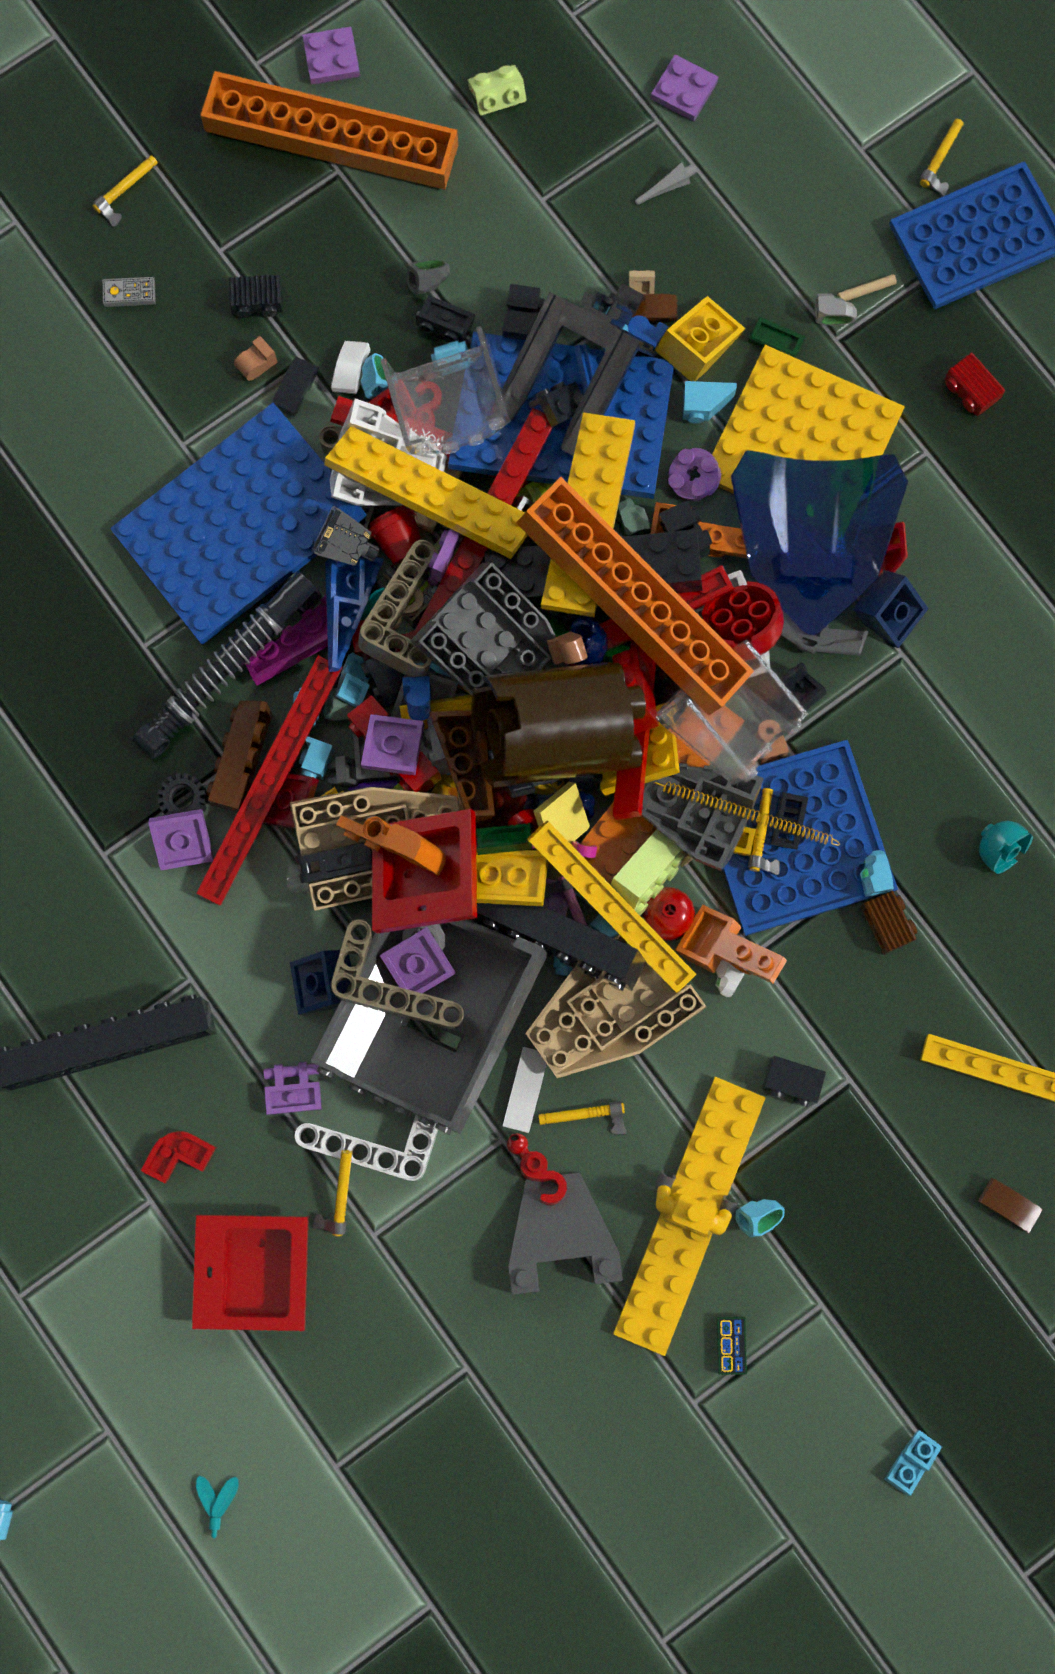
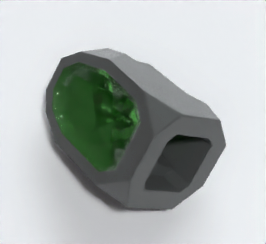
M428 259L412 263L407 267L406 277L410 291L416 295L434 291L450 274L449 265L439 259Z

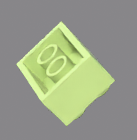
M656 829L616 874L611 882V886L641 916L648 906L647 902L651 897L655 899L663 889V883L666 880L671 881L677 874L678 866L685 858V855L682 854L683 850Z

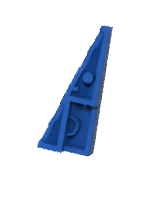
M360 556L355 566L330 558L325 562L329 672L339 671L342 667V662L368 602L371 589L383 564V558L376 557L371 562Z

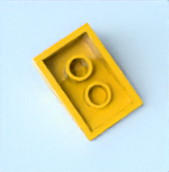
M707 296L667 329L655 351L687 379L696 381L744 332L745 328Z

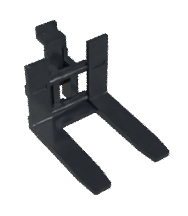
M621 284L616 295L610 293L609 296H606L596 290L593 295L585 292L581 300L585 303L582 308L549 292L502 388L495 412L508 420H514L527 400L564 326L604 347L606 352L569 424L561 445L562 450L574 456L583 413L604 416L636 353L641 351L653 357L657 354V352L652 350L653 346L631 335L632 333L623 329L625 324H629L632 316H635L642 300H645L646 296L625 284Z

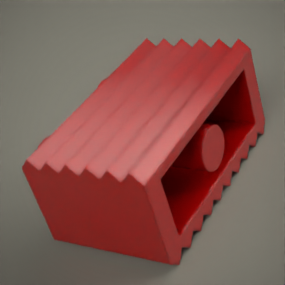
M970 353L952 367L945 377L948 389L952 393H957L962 398L964 407L969 412H974L976 416H979L1000 400L1006 391L973 353Z

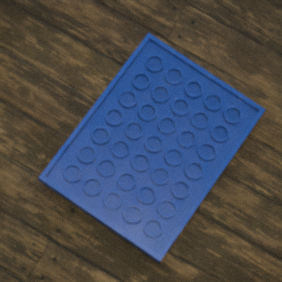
M473 332L469 352L470 361L467 363L448 469L497 476L531 410L535 408L544 413L541 405L531 409L528 405L536 400V393L546 388H549L550 392H552L550 388L563 381L566 385L576 381L584 396L575 354L576 346L555 343L527 400L514 420L511 421L497 414L495 408L502 388L526 340ZM590 349L594 371L596 372L605 352L604 350ZM635 355L604 415L635 420V429L621 491L622 495L654 499L674 369L665 359ZM572 418L554 426L526 479L527 481L554 484L562 477L568 483L574 456L562 450L561 445Z
M273 402L110 529L203 645L317 556L311 550L332 506L342 510L358 523L365 519L367 515L359 505H353L331 497V471Z

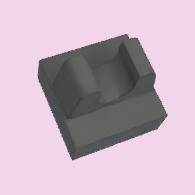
M339 756L335 757V761L327 765L328 769L336 770V776L329 778V783L346 787L358 786L355 759Z

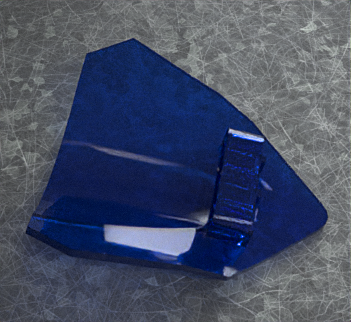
M747 450L731 475L750 574L758 583L770 587L776 593L782 610L805 634L816 635L821 632L879 577L909 482L896 456L893 454L852 460L817 461L785 458Z

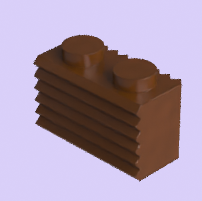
M894 891L881 895L861 906V910L883 955L916 940L917 928L911 919L907 920L903 912L906 909L904 901L900 895L895 896Z

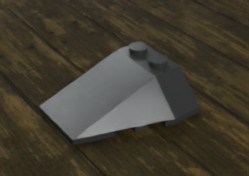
M679 763L680 773L645 783L642 817L695 861L722 871L731 859L747 825L749 809L746 810L744 818H742V814L745 808L749 807L750 810L754 808L764 778L739 768L725 770L713 769V766L704 765V768ZM654 782L660 783L662 785H665L667 782H670L671 784L675 783V785L679 784L681 788L680 795L677 797L679 786L676 787L675 794L672 795V792L675 788L674 784L671 786L670 793L668 794L670 783L666 785L665 792H663L664 787L657 785ZM682 786H684L686 789L684 798H682V794L684 791V788ZM689 789H694V792L698 791L699 793H701L699 795V800L697 803L696 798L698 796V792L695 793L693 801H691L693 790L690 792L688 800H686ZM703 794H704V795H705V794H708V796L712 795L713 798H714V797H717L718 799L721 798L722 801H723V800H726L727 802L730 801L732 804H733V803H736L737 809H736L735 815H733V811H734V808H735V804L732 805V809H731V812H730V813H728V810H729V808H730V806H731V803H728V804H727V809H726V811H725V812L723 811V810H724V807H725V805H726V801L723 802V805H722V808H721L720 811H719V806H720V804H721V800L718 801L717 808L714 809L715 803H716V801H717L716 798L713 800V805H712L711 808H710V803H711V801H712V797H709L708 804H707V806H705V802H706V800H707V795L704 796L703 803L700 804L701 799H702V797H703ZM740 806H741V807H742L741 813H740V816L738 817L737 814H738V811H739Z

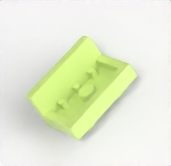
M515 65L503 66L499 70L490 73H480L468 79L469 88L476 99L480 115L517 105L527 100L523 78Z

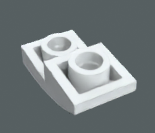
M344 342L334 371L331 387L333 392L357 393L361 384V378L363 377L362 367L371 351L368 343Z

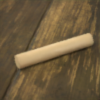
M892 274L837 294V297L848 301L895 285V275Z

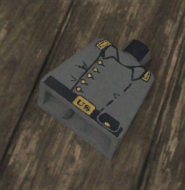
M332 506L311 551L319 556L355 566L360 556L373 562L379 548L367 542L371 535L368 529L342 510Z

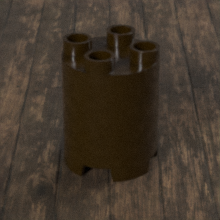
M604 662L483 676V682L489 686L473 689L471 704L472 731H484L488 734L494 759L481 762L480 768L486 781L492 787L618 772L639 768L641 765L642 750L638 738L634 735L633 720L644 717L646 710L645 696L640 686H626L624 671L620 663Z

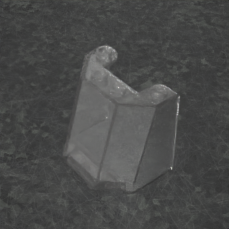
M481 326L476 327L480 346L403 372H394L386 358L380 359L405 447L410 454H452L460 449L459 447L466 445L476 446L483 443L484 439L490 438L511 422L490 344Z
M744 640L732 649L754 672L722 708L708 716L680 689L657 711L658 715L656 716L659 723L732 785L742 780L746 783L755 777L758 773L756 768L759 766L757 760L764 758L773 750L771 745L779 737L786 733L790 735L796 733L803 726L801 721L808 715L806 710L748 640Z

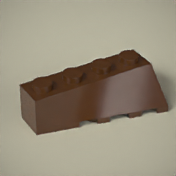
M240 700L238 707L233 708L230 716L232 726L230 732L225 733L222 741V747H224L223 755L217 758L214 772H217L214 782L209 783L206 797H209L208 801L212 806L238 813L251 787L272 721L273 714L267 702Z
M471 710L430 712L432 723L457 789L459 811L472 809L476 814V823H487L495 813L492 787L486 781L480 768L481 762L488 761L486 733L484 731H472Z

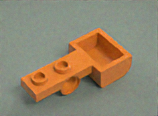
M656 502L650 534L664 533L659 523V513L676 505ZM704 522L698 523L702 531H708L712 540L710 555L708 556L723 557L724 555L752 559L756 531Z
M341 815L336 824L345 830L343 834L345 837L355 842H358L361 838L365 840V846L379 852L380 848L385 849L434 874L440 875L445 865L446 856L440 848L416 832L398 824L390 825L377 816L368 818L362 825Z
M705 905L701 906L692 925L676 948V951L683 958L712 973H715L721 960H724L747 975L753 974L774 984L787 961L783 956L738 936L737 934L741 926L735 919Z

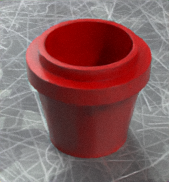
M404 505L388 511L369 523L370 539L376 541L393 565L400 564L411 546L416 541L421 540L415 520L416 513Z

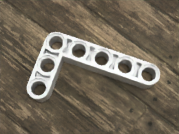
M415 1115L404 1152L310 1123L301 1124L296 1129L295 1140L303 1148L338 1159L341 1158L342 1150L352 1151L351 1163L408 1181H417L423 1177L426 1171L438 1129L420 1123L418 1121L420 1116ZM308 1128L313 1129L315 1132L314 1141L305 1144L301 1139L303 1131ZM420 1134L427 1136L429 1140L427 1147L422 1150L416 1149L413 1144L414 1138ZM334 1136L339 1137L342 1143L341 1148L336 1152H331L327 1147L328 1140ZM357 1145H365L367 1147L368 1154L363 1160H357L353 1155V1150ZM383 1153H391L394 1157V1163L389 1168H382L379 1163V1158ZM410 1161H417L420 1165V1172L416 1176H408L405 1171L406 1164Z

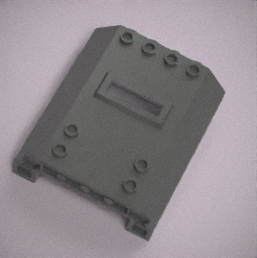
M469 919L440 924L445 933V946L442 951L456 973L423 993L458 1003L462 1007L464 1018L458 1028L446 1029L436 1026L461 1038L456 1049L407 1027L410 1021L409 1018L341 1000L310 1061L318 1066V1073L328 1078H332L335 1075L349 1082V1089L361 1095L367 1091L373 1094L372 1100L385 1106L388 1102L397 1105L395 1108L397 1112L410 1117L411 1113L420 1116L418 1120L420 1123L436 1128L450 1135L451 1131L461 1134L548 955L543 947L520 937H517L516 940ZM404 929L375 933L371 940L361 977L399 987L380 955L402 942ZM350 982V984H349V986H348V988H347L345 994L348 993V992L352 989V983H351V982ZM374 987L367 988L363 993V997L368 1001H373L379 996V991ZM396 994L390 999V1004L394 1008H401L406 1003L405 997L400 994ZM426 1001L420 1002L417 1006V1012L421 1015H429L433 1010L432 1005ZM447 1009L443 1017L447 1022L453 1023L459 1019V1013L455 1009Z

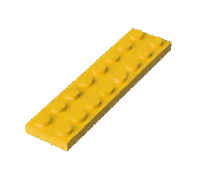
M583 413L568 484L614 528L635 429V420ZM551 559L541 608L595 617L597 604Z
M350 426L325 458V466L510 559L527 537V534L516 523L525 512L355 427Z

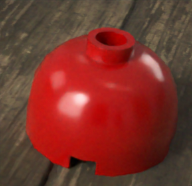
M665 887L655 899L652 897L649 899L647 908L641 914L646 923L664 941H673L683 937L686 931L689 930L694 921L695 910L693 902L686 893L678 888Z

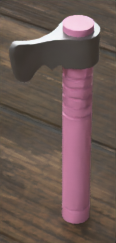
M563 876L558 877L557 881L546 884L544 896L550 898L553 891L555 893L558 891L563 892L574 921L587 926L578 900L575 897L573 886Z

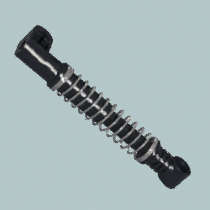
M297 571L266 604H261L256 608L257 613L255 615L250 614L251 620L248 623L243 622L244 627L241 630L235 629L237 634L234 637H228L229 642L226 645L221 644L222 649L220 652H214L217 658L215 662L207 659V663L210 666L209 669L203 666L199 667L203 674L201 677L197 674H192L195 680L194 684L185 681L188 690L178 689V693L181 696L179 699L175 696H170L169 700L164 703L165 708L162 710L164 714L159 713V719H153L154 724L149 722L142 726L135 733L132 739L133 742L150 759L160 756L170 744L168 737L173 738L175 736L173 732H179L178 727L182 729L184 726H189L194 721L192 713L199 716L195 709L199 705L206 709L203 703L204 699L208 698L210 701H214L210 693L214 690L221 694V691L217 688L220 683L228 687L227 682L224 680L227 676L235 679L233 673L235 674L237 671L242 672L241 667L245 663L250 664L249 659L252 656L257 657L256 652L259 649L264 650L263 644L266 641L271 642L270 637L273 634L278 635V632L281 633L282 629L285 628V622L298 608L305 613L309 608L313 609L322 597L319 590L300 571Z

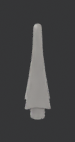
M681 162L659 183L637 198L635 204L639 205L660 194L691 184L689 177L697 173L695 165L692 163L684 167Z

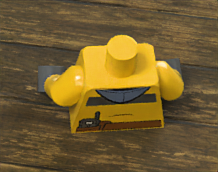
M661 1170L655 1181V1185L658 1187L656 1208L662 1213L660 1216L661 1220L708 1239L711 1233L721 1235L726 1231L731 1217L735 1215L739 1203L738 1199H736V1202H730L727 1200V1195H724L718 1212L716 1207L680 1193H671L670 1188L676 1176L672 1174L671 1177H668L664 1174V1170Z

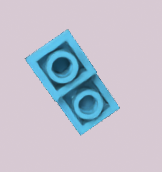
M917 1430L896 1459L884 1480L906 1496H911L924 1472L930 1469L942 1446L920 1430Z

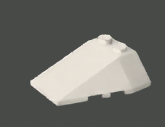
M354 399L341 430L339 440L350 426L355 427L444 472L447 458L444 453L422 437H416L401 422L397 423L386 415V411L381 407ZM332 469L330 476L332 498L353 505H402Z

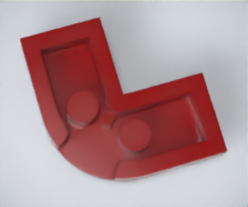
M183 1131L172 1132L155 1143L140 1171L166 1184L179 1160L204 1172L217 1147L193 1134Z

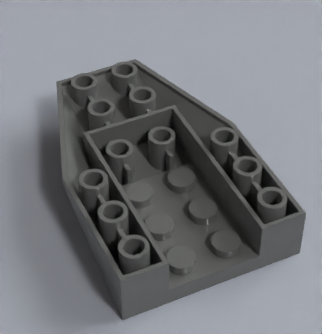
M492 562L481 563L411 639V642L471 696L473 689L489 686L483 682V676L570 666L565 664V662L554 664L547 641L556 636L547 618Z

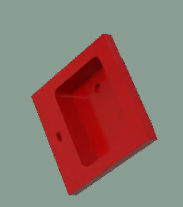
M466 809L388 823L390 825L398 824L414 831L440 848L445 853L446 862L440 875H437L385 849L380 848L379 852L372 849V931L378 934L477 918L475 811Z
M196 1215L192 1329L305 1331L309 1217ZM209 1267H212V1277L208 1275Z

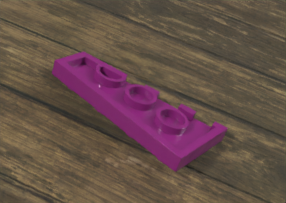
M326 595L320 599L322 603L314 610L309 608L303 613V619L296 625L286 627L279 639L275 642H268L264 646V650L260 649L256 652L257 657L252 656L249 659L250 664H246L256 685L265 682L328 646Z

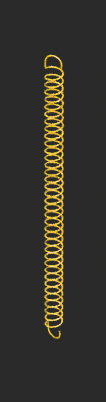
M654 782V783L657 784V785L663 786V787H664V788H663V792H665V790H666V785H667L668 783H670V782H667L665 785H662V784L657 783V782ZM670 783V787H669V789H668V794L670 793L671 786H672L673 784L675 785V783H672V784ZM678 784V785H675V788H674V790H673V792H672V795H674V794H675L676 787L679 786V791H678V793H677V797L680 795V790H681L679 784ZM682 786L684 788L682 798H684L686 789ZM689 789L686 800H688L690 792L693 790L691 801H693L694 795L698 791L694 792V789ZM698 792V796H697V798H696V803L698 802V800H699V795L701 794V793H699V792ZM703 794V797H702V799H701L700 804L703 803L704 796H705L704 794ZM705 794V795H707V800H706V802H705V806H707V804H708L709 797H712V801H711V803H710V808L712 807V805H713V800H714L715 798L717 799V801H716V803H715L714 809L717 808L718 801L721 800V804H720V806H719V811H720L721 808H722L723 802L726 801V800H723V801H722L721 798H720V799H718L717 797H714V798H713L712 795L708 796V794ZM726 801V805H725L724 810H723L724 812H725L726 809H727V804H728V803H731L730 801H729V802ZM731 803V806H730V808H729V810H728V813L731 812L732 805H733L732 803ZM733 803L735 804L733 815H735L737 806L736 803ZM740 806V809H739L738 814H737L738 817L740 816V813H741V809H742L741 806ZM748 807V808H745V810H744V812H743V814H742V818H744L745 813H746V810L749 809V813H748V815H747V820H748L749 817H750V812L753 810L754 813H753V815H752L751 821L754 820L755 813L758 812V816H757V818H756V823H757V822L759 821V817H760V814H761V813H759L758 810H757V811H755L754 809H751V810H750L749 807ZM763 813V817H762L760 823H761V824L763 823V821H764V816L767 815L768 818L766 819V822H765V826H766V825L768 824V821H769V817H770V816H769L767 813H766V814ZM772 816V820H771V822H770V827L773 825V820H774L773 816ZM778 818L774 825V828H776L778 825ZM779 818V819H781V823H780V825H779V830H781L782 825H783V821H782V818ZM786 821V824H785V826H784V828H783V831H786L787 823H788L787 821ZM788 821L791 824L789 826L790 831L792 828V824H795V827L792 832V834L794 835L796 832L797 825L796 823H791V821ZM803 825V826H800V828H799V830H798V832H797V836H799V835H800V832H801V827H804V830H803L802 835H801L802 838H803L804 835H805L806 828H808L809 831H808V833H807V835H806V839H808V838H809V835H810V830H813V833H812V835H811V841H812L813 838H814L815 832L817 831L818 834H817V836H816V838H815V842H817L818 839H819V833H822V836H821V838H820V844L823 842L824 835L826 834L827 837H826V839H825V841H824V845H826L827 842H828V836H831V837H832L831 834H830V835H828L827 833H824V834H823L822 831H821V832H819L818 830H815V831H814L813 828H812V829H810L809 827H806V828H805L804 825ZM832 837L831 844L839 846L840 843Z

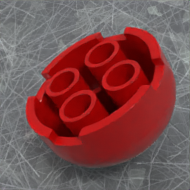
M747 581V585L734 587V591L706 603L702 611L703 620L743 660L753 659L768 652L777 643L783 630L784 616L776 593L770 587L758 582Z

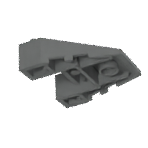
M581 1173L562 1175L567 1183V1191L564 1198L555 1205H545L539 1200L542 1194L553 1195L558 1191V1187L554 1182H538L526 1179L509 1261L512 1295L540 1291L536 1263L591 1256L594 1284L623 1281L619 1251Z

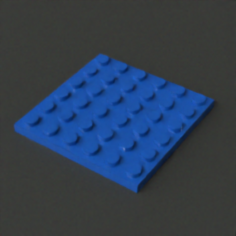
M848 740L744 770L764 778L753 808L755 811H759L763 788L773 790L762 857L769 862L778 860L780 864L778 875L762 870L754 872L750 871L747 867L749 856L733 853L731 859L723 868L744 937L884 895L865 897L860 872L864 869L865 858L873 851L881 850L885 852ZM780 791L809 797L803 825L805 828H813L814 831H822L823 834H831L833 839L837 840L840 845H832L831 836H828V842L824 845L827 837L826 834L824 835L823 842L820 844L822 833H819V839L815 842L818 834L817 831L811 841L813 830H810L809 838L806 839L809 831L808 828H806L804 837L800 836L798 850L771 845L775 822L774 817L776 816ZM786 801L785 806L798 809L799 803ZM752 811L746 827L756 829L758 812L755 813L754 820L751 821L754 813ZM784 812L783 817L797 819V814ZM772 816H773V818H774V820H773V825L770 827V822H771ZM779 833L778 838L793 840L794 835ZM891 870L894 888L892 891L896 892L898 888Z

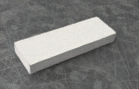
M526 1047L522 1049L503 1127L526 1133L530 1131L547 1065L537 1050Z

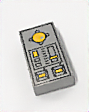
M154 277L103 279L104 306L155 305Z

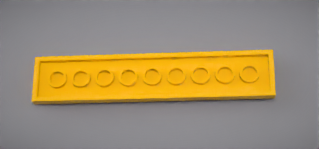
M714 1077L675 1175L676 1179L670 1188L671 1193L686 1195L716 1207L719 1212L723 1196H728L766 1097ZM659 1216L613 1332L614 1335L663 1356L666 1355L713 1233L710 1234L708 1239L663 1221Z

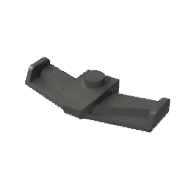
M781 606L784 616L781 635L796 644L799 650L810 654L823 652L861 655L869 631L828 628L831 621L829 618L806 611L802 620Z

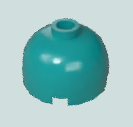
M1001 821L995 825L989 824L981 833L982 839L979 844V853L987 867L993 872L1000 874L1018 862L1014 858L1019 852L1026 853L1032 843L1033 836L1017 822Z

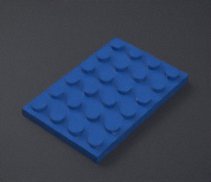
M1025 161L893 218L889 223L934 310L1055 257V215Z

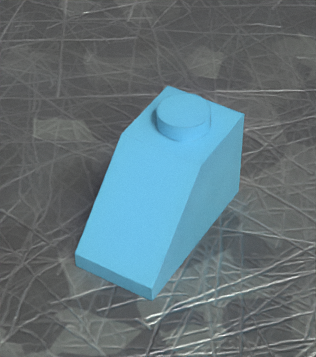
M685 381L682 420H688L691 423H702L703 421L710 420L734 398L737 383Z

